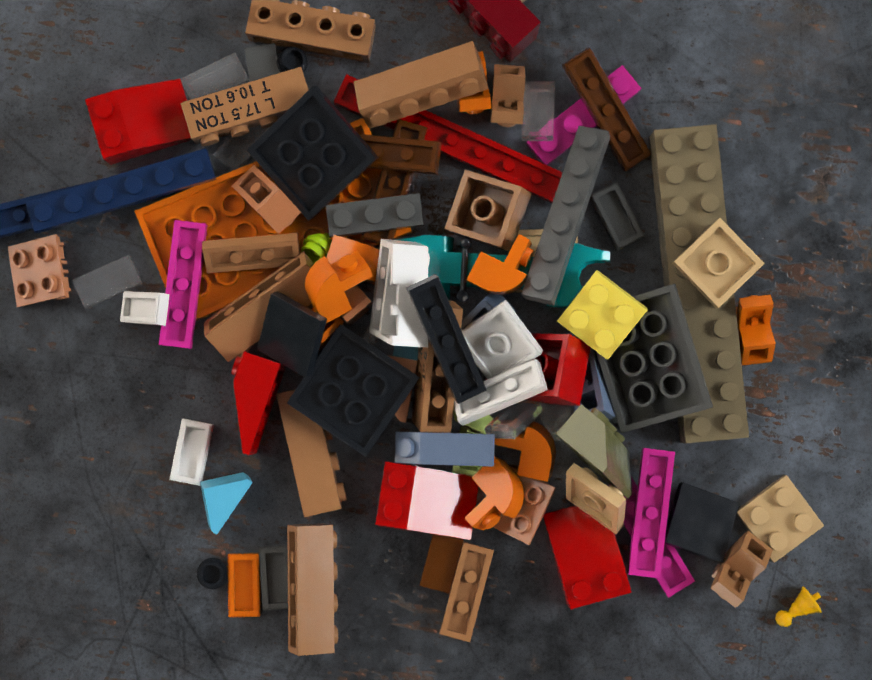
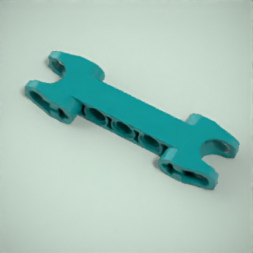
M421 235L411 238L394 239L417 242L428 246L430 257L428 277L434 274L439 277L447 298L450 300V286H460L462 253L453 252L454 238ZM575 243L554 306L546 304V306L567 308L583 287L579 280L581 271L590 264L610 262V251ZM468 253L467 277L479 256L478 253ZM488 254L502 262L507 257V255ZM531 257L526 267L521 265L519 271L528 275L534 257ZM467 281V287H477Z

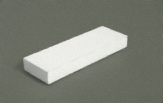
M537 359L531 360L483 381L487 389L486 391L460 404H457L454 400L458 423L464 426L547 391L548 388L541 363Z

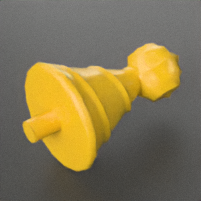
M803 586L797 598L791 604L788 611L780 610L776 613L775 620L777 624L781 627H788L792 624V617L822 613L821 608L816 600L821 598V595L818 592L811 595Z

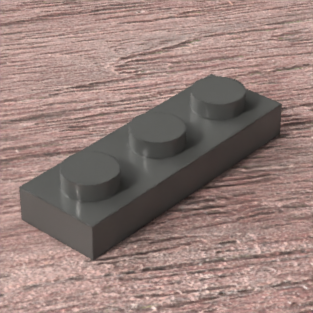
M420 193L326 205L330 238H333L334 235L349 236L424 226Z

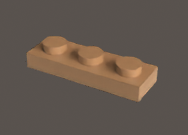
M297 233L208 240L202 243L207 273L282 267L300 254Z
M463 541L439 632L440 635L466 642L471 641L494 549Z

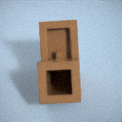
M494 64L491 123H497L503 127H512L516 124L523 125L525 66Z
M747 531L729 548L723 563H718L711 575L714 581L710 589L735 608L744 601L751 581L766 569L773 549Z

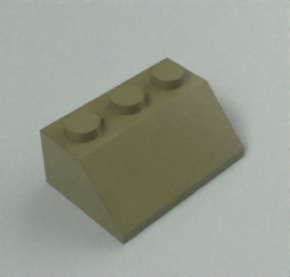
M581 404L556 435L587 466L610 485L618 488L628 499L632 495L630 452L622 444L625 438L617 432V429L609 422V419L594 407L589 411Z

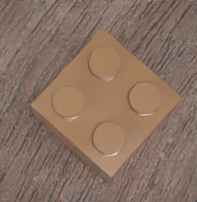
M464 170L444 229L455 235L469 237L471 240L509 252L518 236L532 193L523 187Z

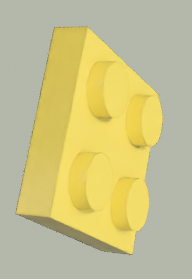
M596 270L564 310L557 322L608 360L644 316L648 308L600 271Z

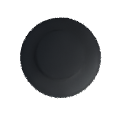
M290 46L280 51L276 63L280 72L302 67L304 73L308 61L301 49Z
M208 558L199 565L197 579L207 589L220 588L228 579V567L219 558Z

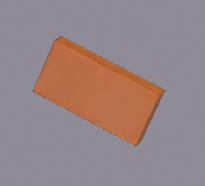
M229 553L228 617H260L261 578L259 553Z

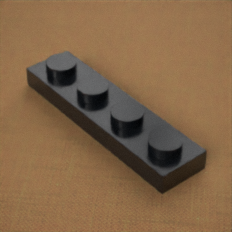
M434 274L407 287L408 294L457 404L486 391L487 389L439 277Z

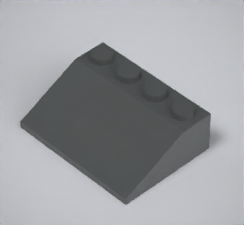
M676 284L633 296L648 308L647 312L608 360L596 352L620 432H628L713 408Z

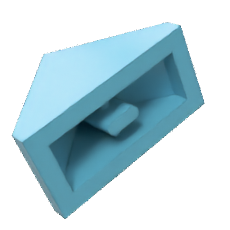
M244 472L200 482L207 522L211 531L216 535L253 483Z

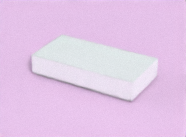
M124 291L120 322L166 326L170 294Z
M182 418L169 480L201 486L200 482L203 481L214 424Z

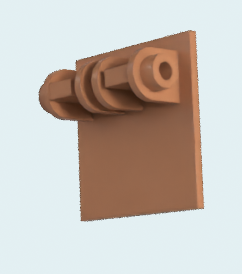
M57 234L8 246L17 307L56 298L57 300L69 298V292L72 291L69 288L68 277H64L69 272L68 270H63L62 267L67 265V261L62 260L65 259L64 242L60 241V237Z
M511 467L513 471L517 474L518 470ZM518 475L524 489L522 507L515 518L501 514L499 522L493 528L530 545L556 488L541 480Z

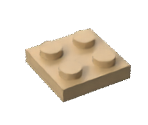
M721 218L717 219L673 262L675 267L716 309L725 303L765 264Z
M573 463L566 471V499L617 534L624 526L626 498H624L623 493L618 488L612 485L607 486L598 480L597 475L589 468H581Z
M787 475L780 477L737 510V516L749 532L773 549L770 560L773 563L824 527L821 520Z

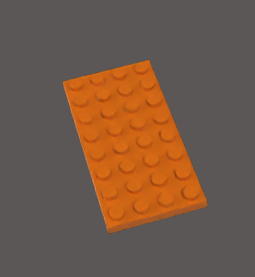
M363 118L349 123L358 134L372 135ZM257 161L216 177L214 181L194 186L134 211L165 288L175 220L206 223L208 225L206 241L278 234L232 187L253 165L278 187ZM367 168L328 205L373 199L382 169ZM326 207L310 221L300 213L292 224L284 228L279 234L297 233L300 253H302L303 241L308 235L329 233ZM411 228L397 229L394 239L412 233ZM362 234L341 236L374 248L380 246V244L361 239ZM203 259L196 321L219 312L280 267L207 273Z

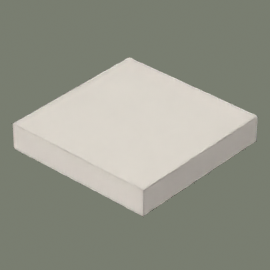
M504 300L461 330L475 364L486 379L527 363L543 352L541 346L507 300Z

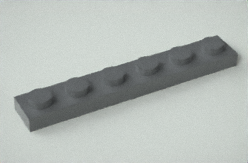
M578 126L521 294L526 300L553 306L555 304L610 140V134L607 130Z

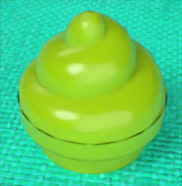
M329 233L308 235L303 241L304 246L301 248V252L304 251L313 263L323 256L327 257L332 242Z

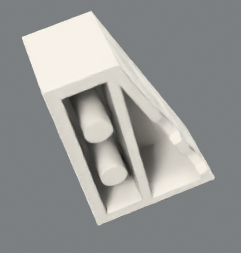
M381 239L369 333L392 346L428 348L427 335L406 289L428 278L430 261L428 246L411 241Z

